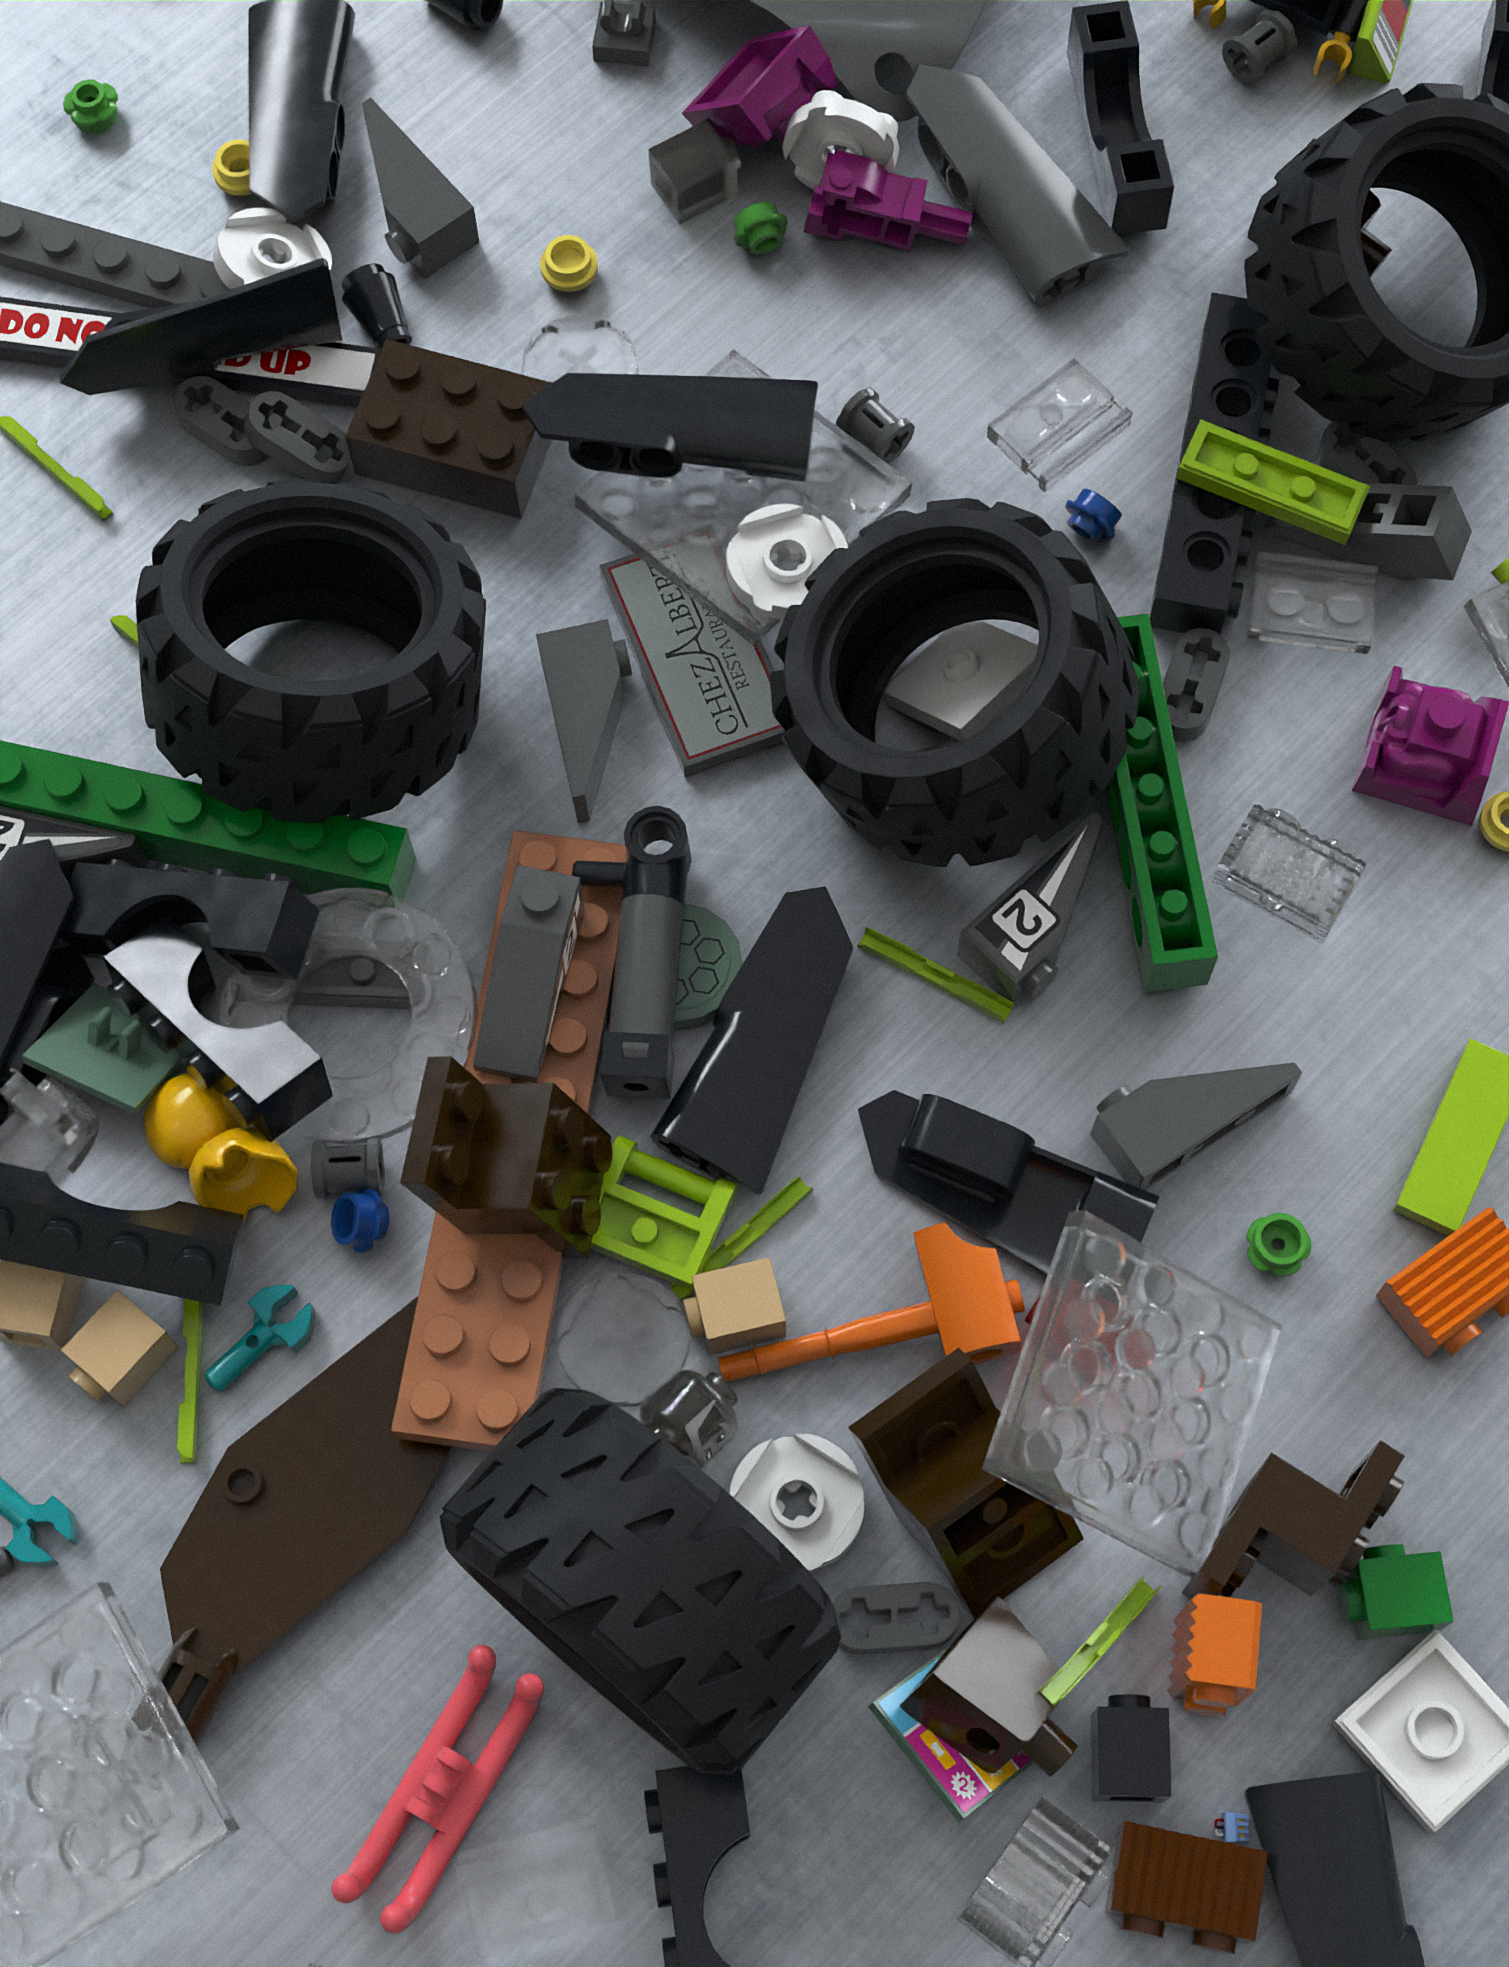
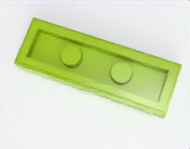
M1200 420L1176 474V478L1343 545L1347 543L1371 487L1204 420Z
M1469 1039L1392 1211L1446 1236L1451 1235L1461 1227L1509 1116V1055L1474 1039Z

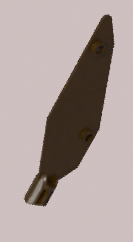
M418 1296L227 1448L160 1567L173 1647L136 1712L131 1725L143 1731H148L154 1726V1736L166 1743H172L179 1737L178 1748L193 1755L234 1678L407 1534L453 1446L396 1439L391 1432Z

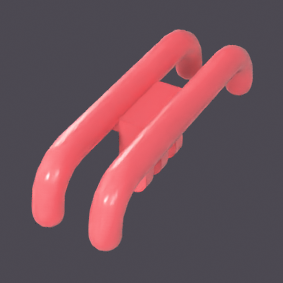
M484 1644L473 1647L469 1652L467 1667L447 1704L354 1860L343 1874L335 1878L331 1886L332 1895L338 1902L346 1904L359 1899L379 1873L412 1815L437 1829L399 1894L381 1912L380 1923L382 1928L392 1934L400 1933L407 1929L426 1904L527 1731L544 1694L543 1681L537 1674L525 1673L521 1675L517 1680L515 1694L475 1765H472L466 1758L451 1750L485 1693L496 1667V1655L493 1649Z

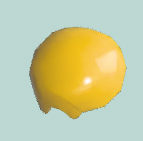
M189 1073L176 1076L163 1083L154 1093L143 1113L146 1144L163 1163L189 1171L197 1151L207 1141L222 1132L242 1127L226 1109L222 1101V1095L213 1086L208 1090H203Z
M251 1126L247 1128H233L213 1137L197 1151L189 1169L190 1191L195 1201L202 1207H211L243 1214V1221H245L248 1212L257 1206L268 1207L274 1212L282 1210L298 1188V1170L276 1139L270 1142L257 1128Z

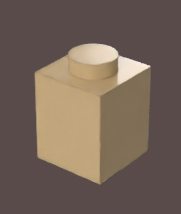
M770 1257L692 1276L695 1297L683 1299L684 1309L691 1337L704 1336L709 1355L786 1337V1319Z
M1 1260L0 1341L61 1351L69 1340L85 1277Z
M116 1290L61 1351L77 1366L68 1376L87 1394L99 1402L108 1393L120 1405L125 1407L179 1347L164 1329L120 1291Z

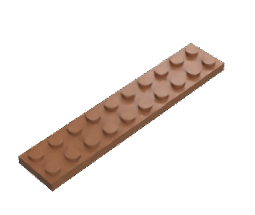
M513 830L465 1069L482 1084L533 1083L475 1071L473 1067L500 923L517 865L572 876L573 864L577 860L625 862V844ZM581 886L585 910L538 1079V1083H555L589 1116L613 992L623 888ZM435 1212L391 1428L394 1438L491 1452L501 1442L503 1437L539 1397L564 1261L561 1252H556L536 1234H464L443 1216Z

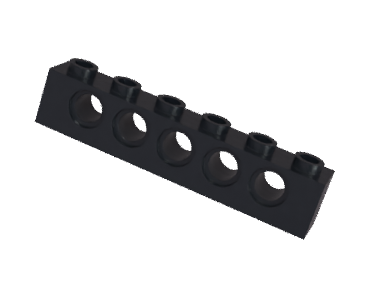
M1211 293L1177 471L1200 420L1207 421L1267 446L1269 444L1271 429L1262 428L1260 424L1262 413L1273 414L1280 379L1269 377L1272 363L1256 333V330L1264 325L1259 312L1249 308L1247 298ZM1232 363L1242 364L1246 367H1239ZM1223 412L1233 413L1239 417H1230L1223 414ZM1175 477L1149 615L1152 628L1186 633L1196 628H1205L1221 634L1225 617L1237 619L1244 583L1234 582L1233 577L1236 565L1246 567L1253 531L1244 530L1242 526L1244 515H1255V509ZM1202 513H1215L1222 519H1211ZM1192 564H1205L1211 567L1213 571H1200L1194 568Z

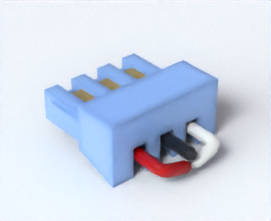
M1224 1812L1221 1813L1222 1819H1215L1216 1836H1224L1222 1837V1842L1249 1841L1248 1815ZM1217 1821H1223L1222 1826H1217ZM1217 1829H1223L1222 1833L1224 1834H1219Z

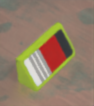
M1368 0L1349 66L1350 75L1381 83H1389L1391 81L1413 0Z

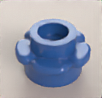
M1084 488L1074 502L1068 500L1065 504L1066 510L1072 514L1067 524L1082 538L1096 543L1100 536L1106 539H1112L1115 536L1114 527L1122 517V514L1117 507L1100 494Z
M367 1188L365 1191L345 1192L338 1197L332 1210L331 1229L335 1240L339 1244L353 1246L354 1251L366 1253L372 1249L373 1241H379L386 1235L389 1227V1211L375 1190Z

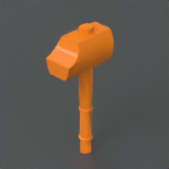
M946 1222L929 1226L913 1232L930 1301L860 1318L829 1330L825 1327V1331L761 1347L754 1345L753 1349L718 1357L723 1381L727 1383L759 1374L763 1377V1373L827 1357L834 1359L835 1355L868 1351L936 1333L939 1334L944 1357L960 1348L972 1359L974 1365L1015 1354L1021 1351V1339L1014 1314L1025 1311L1017 1279L1004 1281L996 1248H984L961 1240L951 1231Z

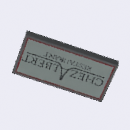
M711 527L599 565L601 579L684 776L783 742L781 736L786 732L772 713L770 673L774 671L747 607L737 599L729 586L726 575V559Z

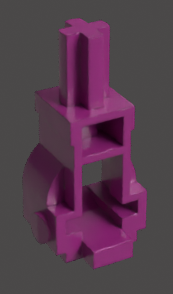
M835 149L834 154L828 152L819 186L815 185L803 232L842 241L843 234L846 233L910 251L916 233L965 245L973 214H970L968 211L925 201L924 197L928 180L890 173L881 164L870 158Z

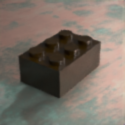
M386 339L345 435L355 474L522 519L552 442L551 439H543L539 436L523 413L522 404L552 382Z

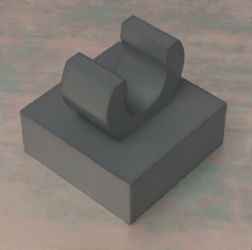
M613 0L600 2L592 44L593 61L648 67L656 25L655 7L645 6L639 0H635L634 5L614 3Z

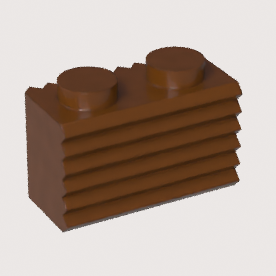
M1125 1821L1119 1825L1105 1913L1122 1916L1120 1930L1163 1939L1165 1926L1193 1932L1192 1946L1215 1952L1235 1954L1236 1942L1247 1944L1256 1941L1268 1852Z

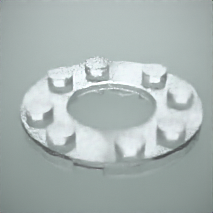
M339 888L308 895L306 897L320 912L297 980L246 975L235 968L231 979L227 978L224 985L219 1024L230 1028L245 1029L261 1027L282 1020L290 1028L289 1014L296 991L311 972L333 959L361 956L383 962L399 975L410 995L412 1020L401 1048L389 1063L369 1075L345 1079L327 1075L333 1097L288 1130L311 1140H324L326 1143L340 1145L367 1143L369 1138L380 1137V1139H385L413 1126L428 1057L452 1056L465 1068L478 1025V1002L473 976L461 950L447 931L431 915L406 901L390 896L386 892L365 888Z

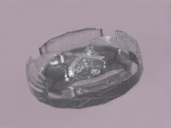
M590 315L567 316L553 320L541 328L542 334L536 337L533 343L531 339L525 348L522 363V375L552 383L567 373L638 374L639 370L638 358L632 340L623 331L621 334L617 329L612 328L610 321Z
M634 1273L617 1274L618 1277H608L603 1280L599 1278L585 1284L567 1302L557 1326L558 1356L569 1381L577 1389L595 1393L618 1407L640 1406L662 1396L680 1377L689 1354L688 1324L677 1299L659 1282Z

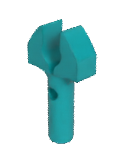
M275 1285L262 1288L248 1301L250 1307L255 1311L253 1328L205 1371V1380L212 1389L219 1392L224 1391L270 1347L288 1345L296 1354L311 1340L316 1313L311 1303H308L289 1323L276 1324V1314L279 1309L286 1306L298 1295V1291L293 1285Z
M0 1477V1515L13 1525V1539L7 1544L5 1549L20 1562L28 1566H57L59 1563L37 1545V1533L34 1531L33 1526L35 1524H39L42 1527L54 1526L66 1539L76 1545L77 1526L74 1513L53 1495L45 1504L32 1505Z

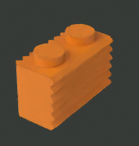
M1490 1207L1486 1208L1386 1281L1376 1294V1297L1427 1359L1443 1347L1451 1357L1461 1351L1483 1333L1476 1322L1494 1309L1502 1319L1509 1315V1229L1506 1228L1504 1221L1497 1217L1495 1210Z
M1198 1593L1173 1620L1178 1626L1172 1634L1177 1642L1171 1647L1176 1656L1169 1663L1175 1670L1168 1677L1174 1684L1167 1691L1173 1698L1184 1700V1711L1209 1716H1225L1226 1708L1236 1707L1251 1692L1256 1691L1262 1603Z

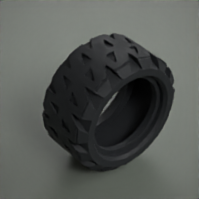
M1419 83L1403 95L1399 88L1391 89L1359 106L1300 151L1277 172L1274 177L1277 184L1261 196L1249 227L1248 239L1258 245V250L1245 259L1244 271L1248 306L1261 314L1264 324L1256 330L1257 336L1275 370L1280 374L1294 377L1299 383L1300 387L1294 393L1322 417L1330 421H1349V431L1355 434L1387 442L1406 438L1419 442L1450 434L1509 404V104L1484 92L1473 100L1463 99V86L1456 84ZM1370 188L1398 190L1421 199L1439 212L1460 237L1470 257L1477 287L1475 321L1472 332L1464 347H1453L1433 342L1409 329L1388 309L1374 288L1364 262L1360 235L1363 207Z
M313 479L268 482L266 487L248 491L237 489L202 504L199 508V516L191 522L182 519L178 520L153 548V565L143 567L140 573L135 600L141 693L145 722L148 728L155 729L156 746L170 764L184 778L195 773L202 778V791L208 796L243 812H247L252 808L272 812L273 819L279 821L321 823L326 821L329 816L349 815V820H356L393 809L399 805L405 793L414 796L423 794L453 768L457 754H463L468 748L478 723L486 599L483 598L480 575L464 547L460 543L451 542L449 533L444 526L412 504L401 505L392 501L382 491L346 482H341V485L317 483ZM296 620H320L343 623L367 630L388 642L399 654L384 665L362 675L335 680L312 681L283 678L260 672L240 662L225 649L241 636L263 626Z
M972 498L927 502L926 511L915 514L907 510H899L862 528L859 531L861 539L849 548L839 547L834 549L806 579L804 586L809 592L801 605L789 606L775 641L774 651L784 663V669L770 673L771 702L774 718L786 732L781 736L784 745L801 769L850 828L877 849L881 850L884 845H888L901 860L934 867H947L955 854H960L969 866H978L1016 856L1020 853L1025 839L1037 835L1041 842L1049 840L1083 813L1087 792L1092 787L1100 793L1105 789L1125 755L1127 749L1125 729H1133L1137 716L1139 681L1133 666L1134 652L1120 621L1085 558L1063 532L1053 531L1043 518L1004 502H996L990 508L978 499ZM979 620H1008L1030 626L1039 631L1037 655L1026 684L1007 710L986 728L958 743L932 750L906 751L876 744V714L885 687L902 662L927 640L952 627Z
M553 1388L543 1392L441 1508L443 1513L439 1518L445 1547L462 1568L517 1621L591 1687L663 1747L700 1773L732 1775L736 1770L741 1771L840 1647L839 1643L842 1636L835 1607L830 1597L812 1574L779 1539L725 1489L682 1453L636 1418L595 1393L567 1388Z

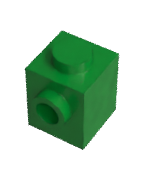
M1402 1544L1370 1547L1363 1553L1364 1559H1360L1350 1575L1346 1576L1347 1580H1342L1339 1583V1602L1342 1616L1346 1623L1354 1622L1357 1640L1430 1633L1434 1629L1441 1631L1454 1622L1441 1551L1406 1555L1404 1545Z

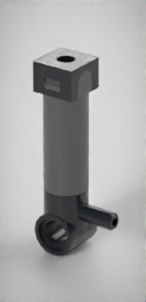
M652 806L645 807L636 812L626 824L624 831L625 862L577 860L573 864L572 876L580 877L581 886L623 888L609 1032L604 1031L600 1071L606 1095L671 1099L675 1058L672 1047L687 874L692 858L686 825L681 816L670 808ZM663 840L673 844L668 851L662 854L653 855L643 851L648 844L654 841Z

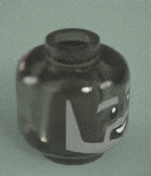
M684 1369L675 1372L642 1403L639 1418L642 1424L663 1438L701 1469L736 1436L739 1422L733 1406L738 1402V1399L729 1384L716 1373L710 1372L704 1377L695 1371Z

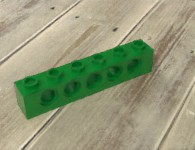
M1149 614L1117 617L1134 652L1133 666L1139 681V695L1135 726L1133 729H1125L1127 743L1125 755L1105 788L1144 991L1147 993L1208 985L1218 959Z

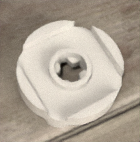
M822 90L814 94L811 103L801 106L792 115L783 141V154L785 160L789 155L796 165L794 175L812 190H814L815 185L819 186L828 152L833 154L835 152L833 149L834 145L846 147L847 149L844 152L870 158L881 164L888 172L894 173L899 155V144L896 137L898 124L892 116L886 113L877 112L857 101L844 99L837 92Z
M249 208L236 212L228 219L226 227L219 233L213 254V262L220 279L229 289H233L320 258H325L328 261L330 270L332 265L331 252L322 236L307 223L304 224L303 230H301L297 226L285 222L286 217L275 209ZM263 254H269L274 261L283 264L271 263L263 258Z
M774 504L752 512L738 525V533L729 542L726 552V575L732 592L742 604L750 608V612L755 619L767 624L776 623L780 620L783 621L789 606L801 605L809 591L804 584L814 570L834 549L839 547L848 548L843 533L832 520L822 515L820 521L812 515L803 514V506ZM787 553L790 560L801 559L803 562L793 571H784L775 567L777 565V555Z
M794 1434V1437H782L775 1441L770 1439L758 1444L740 1462L731 1481L730 1495L779 1539L811 1574L819 1572L823 1567L843 1557L854 1544L861 1530L864 1519V1490L859 1480V1474L849 1456L834 1443L812 1434ZM803 1486L812 1492L809 1504L815 1511L809 1518L799 1515L794 1521L789 1520L783 1516L785 1505L778 1499L779 1495L784 1490L795 1494Z

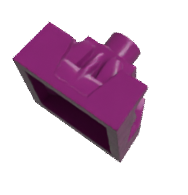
M810 25L752 36L682 112V115L712 148L727 147L731 139L741 147L749 144L757 148L769 139H776L783 148V141L789 121L796 110L803 105L811 103L815 93L822 90L835 89L838 81L834 75L835 72L829 55Z
M1394 665L1381 687L1352 791L1472 826L1490 776L1509 701L1481 696L1473 703L1470 695L1463 691L1403 679V668Z

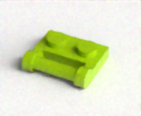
M619 1135L612 1145L613 1156L611 1166L604 1173L599 1200L601 1222L598 1231L592 1237L590 1249L692 1291V1276L701 1273L720 1228L734 1204L739 1184L721 1176L717 1182L638 1150V1142ZM629 1173L704 1204V1210L700 1218L621 1186L622 1179Z

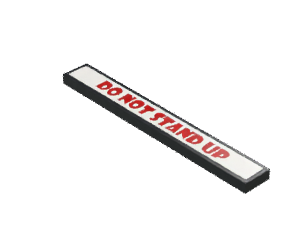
M0 297V358L67 367L88 335L103 331L108 321L122 313ZM328 342L221 360L215 370L204 376L216 379L231 390L259 394L267 391H276L295 399L358 407L382 349ZM184 379V380H178V381H172V382L182 383V382L185 381L186 379Z

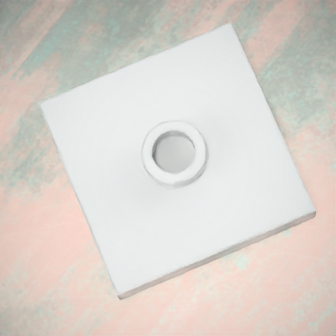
M981 620L961 624L945 630L887 684L882 695L889 707L962 741L986 728L1017 698L1034 666L1038 645Z
M1437 1629L1430 1632L1331 1723L1374 1772H1380L1383 1783L1429 1835L1438 1831L1509 1764V1708Z

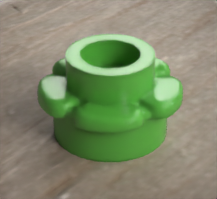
M94 79L83 80L75 84L72 91L65 95L63 108L66 114L71 115L72 122L80 130L87 133H100L109 129L117 119L118 112L115 102L118 101V94L109 83L100 84Z
M760 202L750 205L739 212L733 223L737 231L734 236L735 244L742 246L744 250L750 249L751 253L756 255L769 253L782 243V236L786 233L788 220L785 215L778 213L775 204L771 202Z
M1274 1213L1265 1218L1260 1217L1250 1225L1246 1234V1239L1250 1242L1247 1255L1251 1263L1260 1271L1271 1270L1274 1275L1279 1277L1290 1276L1299 1271L1301 1261L1307 1259L1311 1253V1239L1305 1227L1298 1219L1285 1213ZM1272 1241H1282L1284 1248L1282 1250H1275L1272 1247Z

